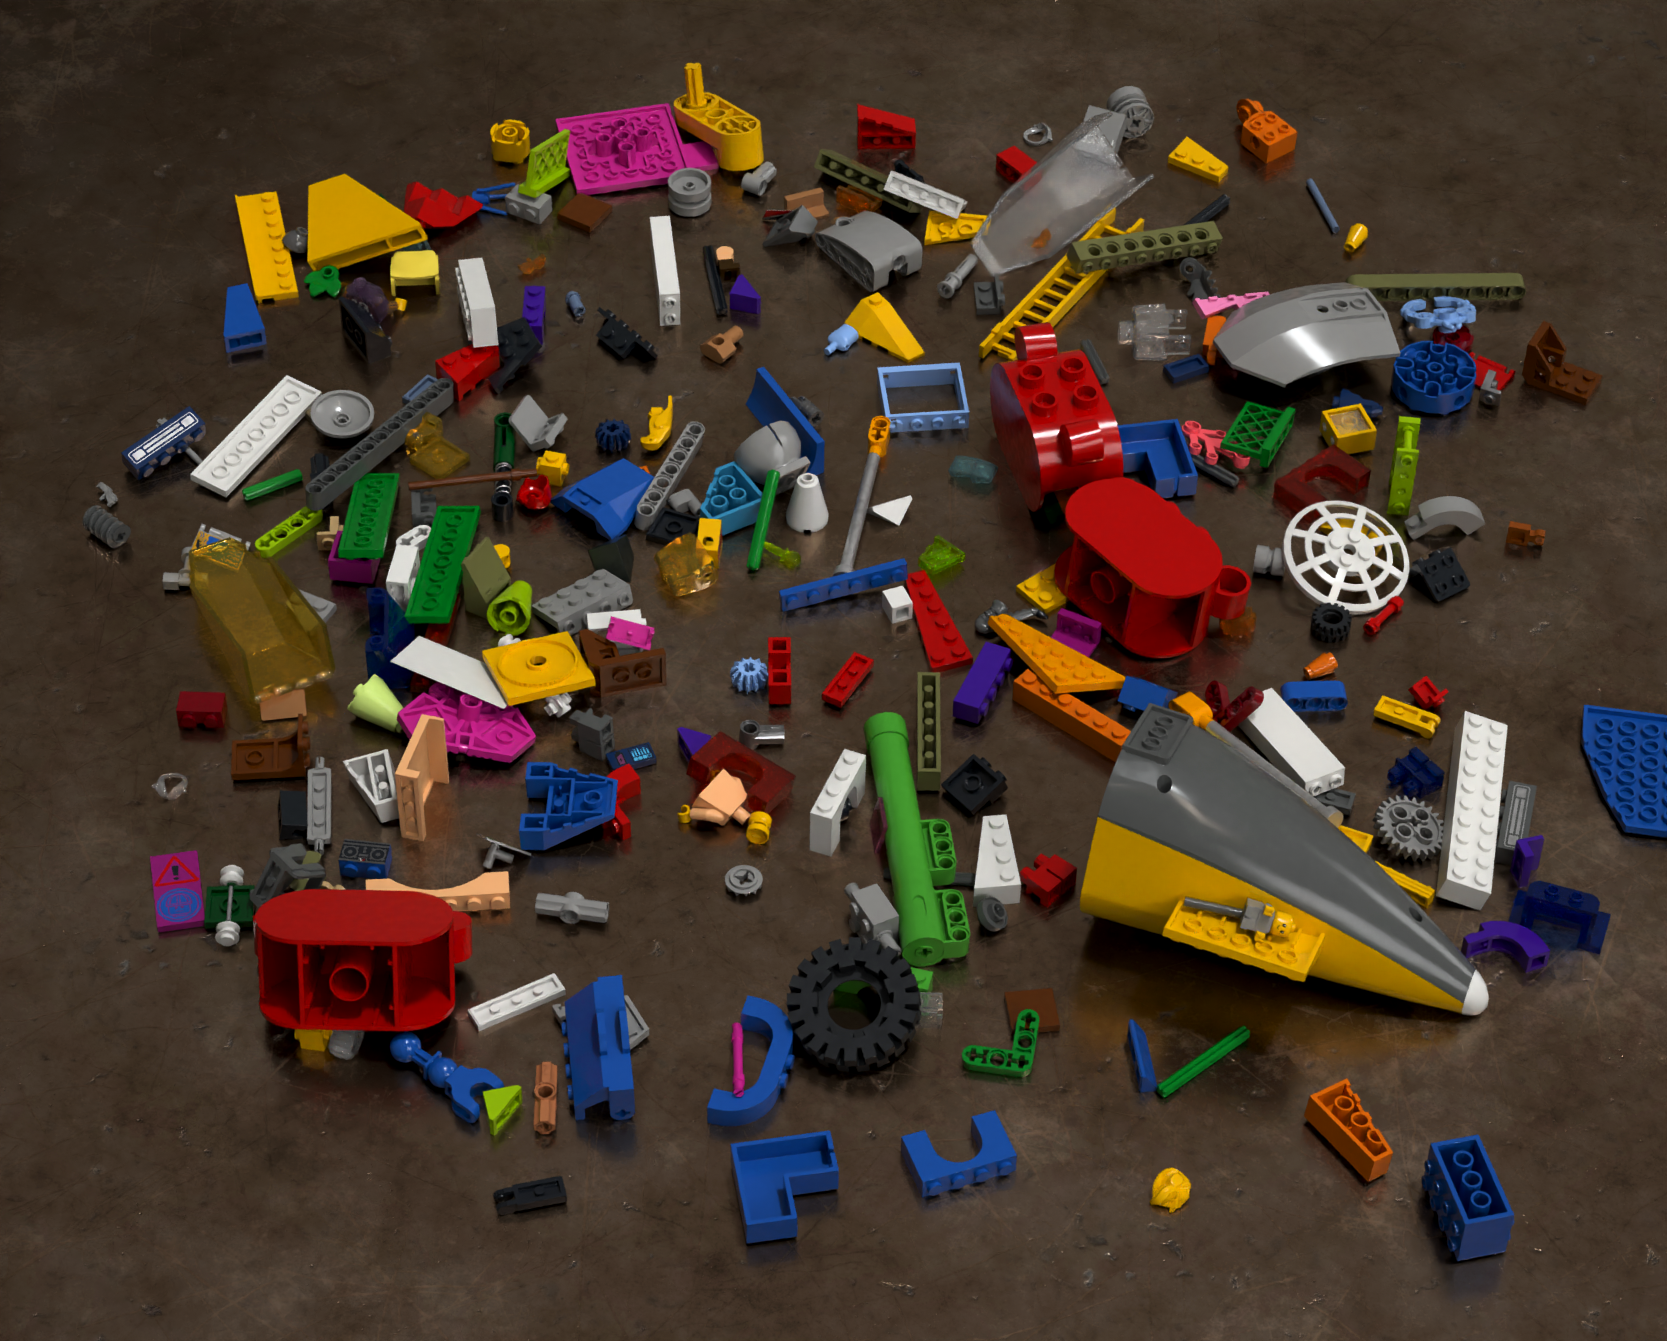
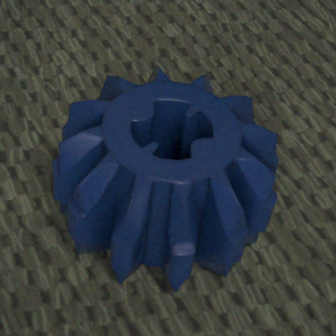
M615 418L613 421L606 419L605 423H599L595 431L598 447H602L603 451L610 450L611 453L614 450L620 452L621 448L626 449L631 440L628 424H624L623 420L616 421Z

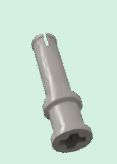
M974 254L967 255L955 271L948 273L945 276V280L937 285L938 293L944 298L952 297L954 290L960 288L962 280L977 265L978 258Z

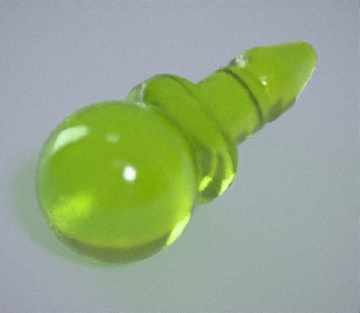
M765 542L764 547L776 556H780L779 561H784L788 567H797L801 563V556L798 552L789 551V548L783 550L773 543Z

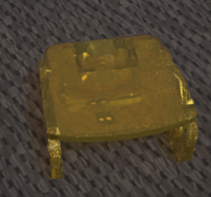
M690 532L676 538L654 556L658 570L674 596L678 597L703 590L715 584L718 579L717 570L714 564H710L706 549L695 534Z

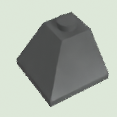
M801 205L776 220L762 244L764 247L797 242L805 237L808 239L815 233L814 228L818 221Z

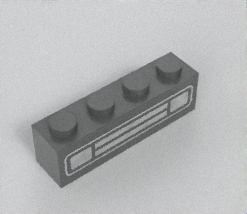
M1509 781L1508 789H1503L1500 802L1505 803V805H1500L1498 819L1502 820V822H1498L1497 836L1499 838L1496 839L1494 863L1511 866L1516 840L1528 838L1537 786Z

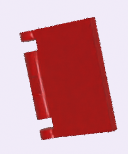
M1470 352L1469 355L1474 360L1476 354ZM1480 355L1477 360H1474L1477 376L1475 387L1480 389L1488 370L1496 371L1497 390L1500 391L1514 377L1516 372L1511 369L1507 374L1506 366Z

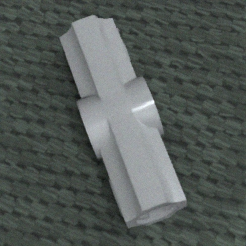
M569 892L565 896L538 893L535 913L559 916L562 921L569 924H575L579 920L605 923L608 919L609 902L588 900L576 892Z

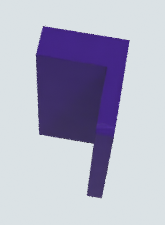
M1542 835L1516 840L1510 872L1519 888L1527 887L1531 870L1538 869L1544 843Z

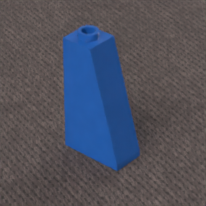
M247 283L227 287L223 334L226 353L267 344L265 328Z

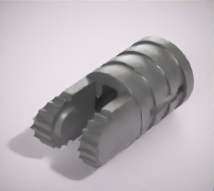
M800 396L798 399L797 397H790L791 401L813 427L822 422L824 413L804 396Z

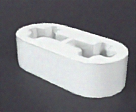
M419 525L400 536L396 540V545L415 546L421 550L426 547L431 528L427 525Z

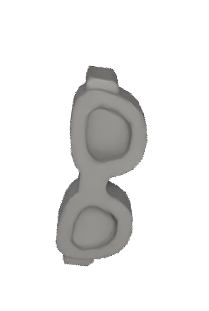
M103 482L96 486L104 492L99 499L103 501L106 498L108 501L107 506L111 507L118 501L117 496L109 486Z

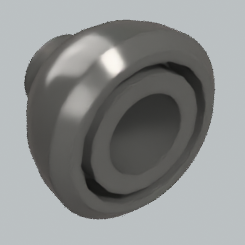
M297 227L296 230L287 232L282 238L284 245L289 250L299 254L308 252V231L305 228Z

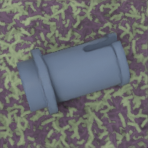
M575 291L566 294L565 302L571 307L573 314L577 317L582 316L586 309L581 302L580 294Z

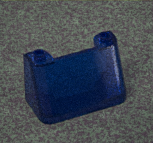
M367 588L366 596L369 610L370 634H375V632L380 634L366 640L365 653L368 680L376 674L383 679L389 689L409 687L414 683L415 672L390 661L415 640L414 623H409L404 617L405 612L387 590L383 588Z

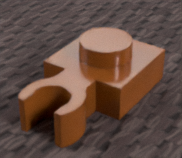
M1510 521L1506 542L1527 546L1528 542H1532L1535 545L1542 546L1546 531L1541 529L1531 530V525Z

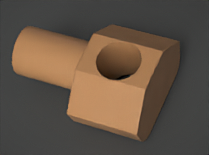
M733 326L723 335L721 333L713 335L700 345L702 354L722 364L736 353L737 348L734 346V343L743 337V331L740 327Z

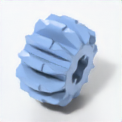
M752 657L747 660L741 658L740 662L735 661L730 671L733 687H737L739 692L745 690L747 694L749 691L757 693L758 689H764L765 683L768 680L766 664L761 663L760 658L753 660Z

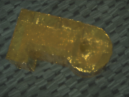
M426 412L422 416V422L415 429L408 432L405 438V445L420 453L425 451L443 435L442 419Z

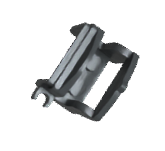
M301 843L290 844L288 847L271 848L269 851L270 858L255 889L250 891L249 896L250 900L260 908L268 900L285 894L284 890L291 884L294 878L309 879L304 890L320 889L326 877V870L319 863L302 864L307 852Z

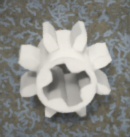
M568 693L544 699L547 704L543 708L549 716L555 714L557 717H560L571 709L568 703L571 702L572 698Z

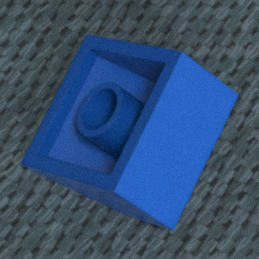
M1126 676L1118 701L1124 703L1123 708L1134 712L1136 708L1144 711L1149 703L1169 709V701L1175 699L1178 692L1137 677Z

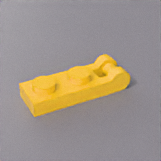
M1383 695L1373 716L1419 732L1427 739L1432 738L1435 733L1434 728H1437L1441 722L1440 717L1436 714Z

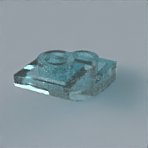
M956 455L948 471L954 477H969L972 483L990 484L998 470V466L978 458Z

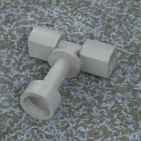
M185 547L182 550L181 561L184 563V568L180 569L178 573L164 572L163 589L179 590L180 586H192V591H208V574H196L192 570L193 565L198 562V559L188 555L191 547Z

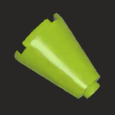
M515 581L490 603L487 610V618L494 630L505 632V635L511 634L516 636L527 629L531 620V586L525 581Z

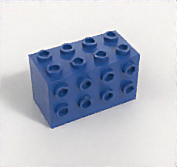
M1479 1134L1430 1143L1428 1158L1424 1163L1425 1173L1421 1177L1423 1189L1429 1193L1432 1210L1438 1214L1440 1229L1445 1231L1447 1235L1449 1250L1454 1252L1457 1261L1506 1252L1508 1241L1511 1239V1227L1514 1225V1213Z

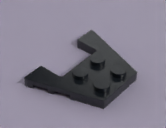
M524 317L497 327L498 345L496 346L499 348V355L505 366L488 379L498 394L503 391L504 388L502 386L508 379L510 380L515 377L514 373L521 365L525 366L542 347L530 324Z

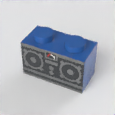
M344 839L338 859L340 875L387 879L392 862L391 843Z

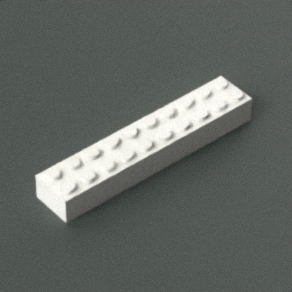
M1465 711L1454 730L1436 896L1481 910L1491 895L1508 725Z

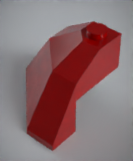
M417 181L407 184L404 213L420 222L423 230L425 228L446 229L453 227L483 207V204L468 195L458 198L443 188L432 191Z

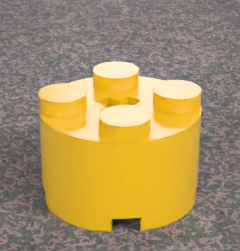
M504 120V124H494L490 130L493 159L495 161L513 162L514 164L523 163L524 158L530 153L529 128H526L525 124L518 120Z

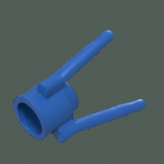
M513 182L488 188H477V191H473L472 198L483 204L480 210L506 216L507 212L487 207L486 205L490 204V199H505L507 194L490 195V193L486 192L513 187L516 184Z

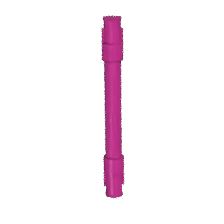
M736 1022L732 1024L731 1043L733 1044L732 1084L735 1096L741 1097L744 1095L745 1085L742 1051L743 1030L742 1025Z

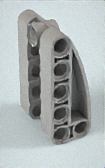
M863 211L850 218L840 217L836 219L835 225L815 234V241L818 247L869 292H874L886 286L891 270L898 271L901 275L907 276L920 270L922 267L923 250L920 241L899 224L874 212Z

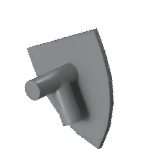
M476 834L491 842L483 863L484 867L491 869L495 858L508 863L513 861L514 855L500 850V845L531 856V853L481 834Z

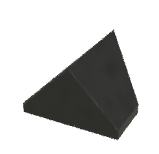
M627 534L587 550L594 570L605 569L621 580L631 583L634 554Z

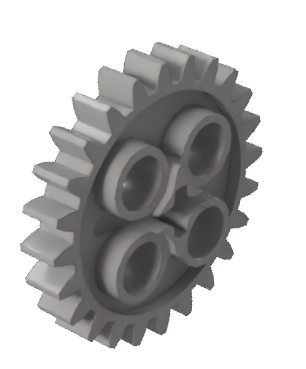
M1396 795L1394 799L1389 797L1386 802L1382 801L1381 805L1377 808L1373 818L1375 822L1373 828L1378 830L1376 836L1383 837L1381 844L1388 843L1387 850L1395 849L1396 856L1402 853L1404 859L1411 856L1413 861H1416L1418 857L1425 861L1426 858L1431 860L1434 855L1437 856L1441 850L1444 828L1442 824L1444 821L1437 820L1439 813H1432L1431 806L1425 808L1424 801L1418 804L1415 797H1413L1412 801H1409L1406 795H1404L1402 800Z

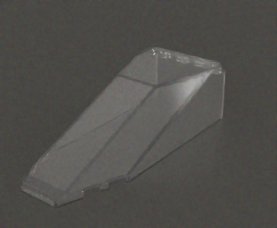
M1111 111L1095 115L1076 127L1002 194L970 242V246L992 277L994 273L1002 274L1051 258L1154 178L1153 174L1133 178L1126 167L1120 170L1119 167L1124 163L1115 150L1109 154L1108 151L1113 147L1104 134L1100 137L1097 136L1102 132L1099 125L1113 115Z

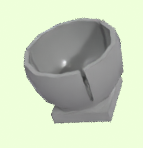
M786 421L771 423L754 432L740 444L734 453V461L754 482L765 486L769 470L773 469L780 472L776 495L795 487L797 478L807 472L811 463L806 456L800 458L801 441L796 430Z

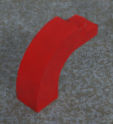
M630 764L619 767L606 776L618 780L615 818L602 823L601 826L603 829L611 827L612 831L615 834L618 833L622 840L631 837V821L619 806L625 800L641 794L640 777Z

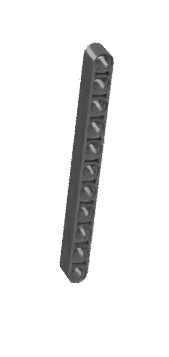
M447 378L436 380L309 482L305 488L307 508L314 511L325 508L414 435L413 433H417L454 402L453 381Z

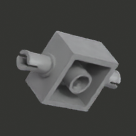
M856 883L848 884L844 889V893L851 901L849 904L851 912L849 925L851 930L861 937L862 943L867 944L869 939L881 942L883 949L890 946L900 955L901 948L898 946L899 915L879 885L876 883L859 889Z

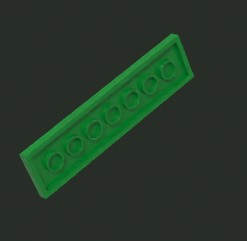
M366 473L354 483L338 549L339 558L349 560L356 558H368L371 560L383 558L400 483L399 473Z
M480 506L437 507L404 616L406 623L442 624L450 622L463 577L461 564L463 559L468 557L481 514Z

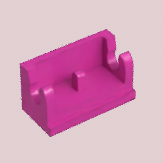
M611 616L605 638L650 650L654 628Z

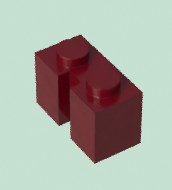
M180 691L176 708L178 727H197V723H204L209 728H224L227 714L226 694L223 692Z

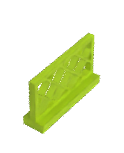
M564 129L530 150L527 178L525 182L519 185L518 193L537 198L570 177V168L565 167L570 130Z

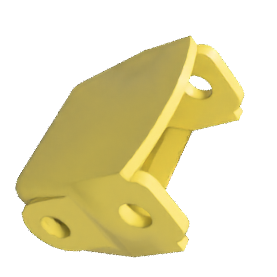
M433 250L398 251L394 253L393 257H391L390 266L392 296H396V286L436 285V294H440L438 255Z

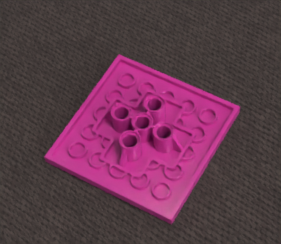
M669 103L555 119L558 133L564 129L570 130L566 161L570 168V174L577 194L591 195L664 185L668 183L670 175L675 171L691 168Z

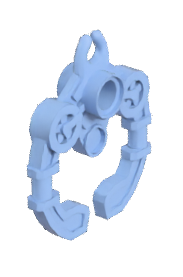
M1434 297L1435 307L1447 308L1435 309L1433 314L1429 312H1416L1426 309V301L1422 299L1411 300L1400 309V315L1405 317L1407 322L1413 323L1415 327L1428 329L1438 326V330L1442 333L1456 332L1457 329L1459 330L1462 327V323L1476 321L1475 306L1470 304L1468 300L1455 297Z

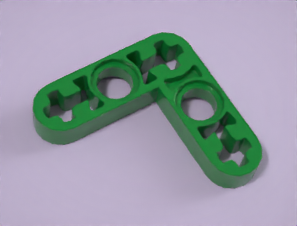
M1025 1009L1019 1013L1012 1050L977 1045L967 1046L962 1052L963 1066L973 1071L1015 1077L1028 1076L1033 1067L1039 1029V1015L1031 1009ZM1027 1018L1031 1019L1029 1031H1025V1021ZM1026 1038L1032 1044L1027 1048L1019 1046L1018 1041ZM971 1054L976 1055L974 1061H970ZM984 1055H987L986 1064L983 1063ZM998 1056L1004 1060V1063L1000 1066H995L991 1064L990 1060ZM1008 1059H1011V1066H1010V1067H1007V1066H1008ZM1020 1061H1024L1025 1065L1023 1068H1018Z

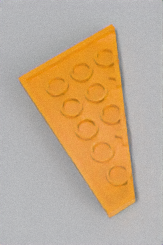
M1006 614L989 617L988 625L1055 694L1121 689L1126 678L1123 675Z

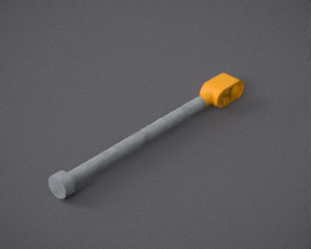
M876 416L871 421L868 433V456L841 563L835 567L833 576L855 571L853 565L881 457L886 455L890 440V420L885 416Z
M1187 692L1169 701V709L1192 716V724L1203 728L1208 733L1243 753L1305 799L1337 828L1341 825L1343 814L1334 806L1326 807L1213 720L1211 708L1195 694Z

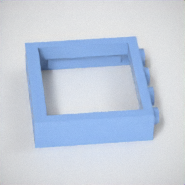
M960 363L877 367V386L882 416L890 420V433L969 428V408ZM954 384L959 410L890 414L886 388Z

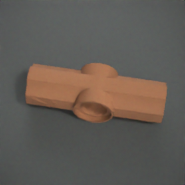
M542 1062L536 1066L534 1130L540 1134H550L556 1128L558 1066L551 1062Z

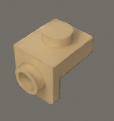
M330 516V531L317 532L318 550L332 549L337 531H343L344 525H340L339 516Z

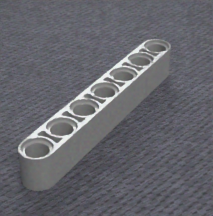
M690 422L680 435L637 505L634 525L638 529L649 530L662 508L667 504L666 500L673 494L702 446L705 432L703 424Z

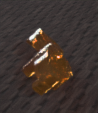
M1043 229L1040 237L1035 238L1030 246L1037 249L1045 247L1046 241L1052 238L1049 229Z
M541 254L534 261L527 258V262L518 265V269L525 274H530L535 268L541 269L544 266L546 257Z

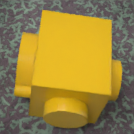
M545 451L543 457H538L536 465L537 475H545L548 477L549 485L561 487L565 476L569 472L566 454Z
M295 1029L294 1037L300 1040L301 1048L325 1052L333 1030Z

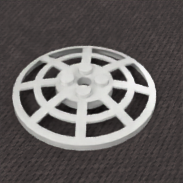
M1339 500L1315 503L1304 508L1291 520L1283 537L1282 557L1290 578L1308 598L1319 605H1327V603L1334 605V603H1337L1339 607L1342 605L1345 607V610L1348 609L1350 611L1349 614L1352 615L1376 612L1385 608L1390 598L1399 596L1408 580L1409 557L1402 538L1386 519L1364 506ZM1325 507L1349 508L1356 510L1357 514H1331ZM1316 509L1322 516L1311 525L1308 531L1294 529L1299 520L1310 511ZM1365 515L1379 522L1391 535L1384 536L1375 525L1365 519ZM1335 519L1353 520V528H1341ZM1325 522L1333 530L1328 536L1315 533L1317 528ZM1365 525L1370 528L1378 537L1369 539L1361 532L1362 526ZM1292 536L1305 539L1304 551L1307 561L1298 566L1295 565L1291 552ZM1312 541L1323 544V555L1314 558ZM1397 543L1401 550L1404 561L1403 572L1392 566L1393 554L1390 544ZM1384 546L1386 562L1375 556L1374 547ZM1344 549H1350L1354 555L1345 553ZM1327 563L1331 569L1337 572L1336 577L1333 578L1328 575L1319 565ZM1373 564L1383 569V572L1371 581L1367 571ZM1313 569L1322 580L1332 585L1329 596L1327 597L1314 589L1301 574ZM1390 573L1400 582L1393 592L1379 600L1375 587L1383 583ZM1345 576H1360L1363 584L1345 583ZM1341 589L1352 592L1366 591L1371 603H1343L1337 601V597Z

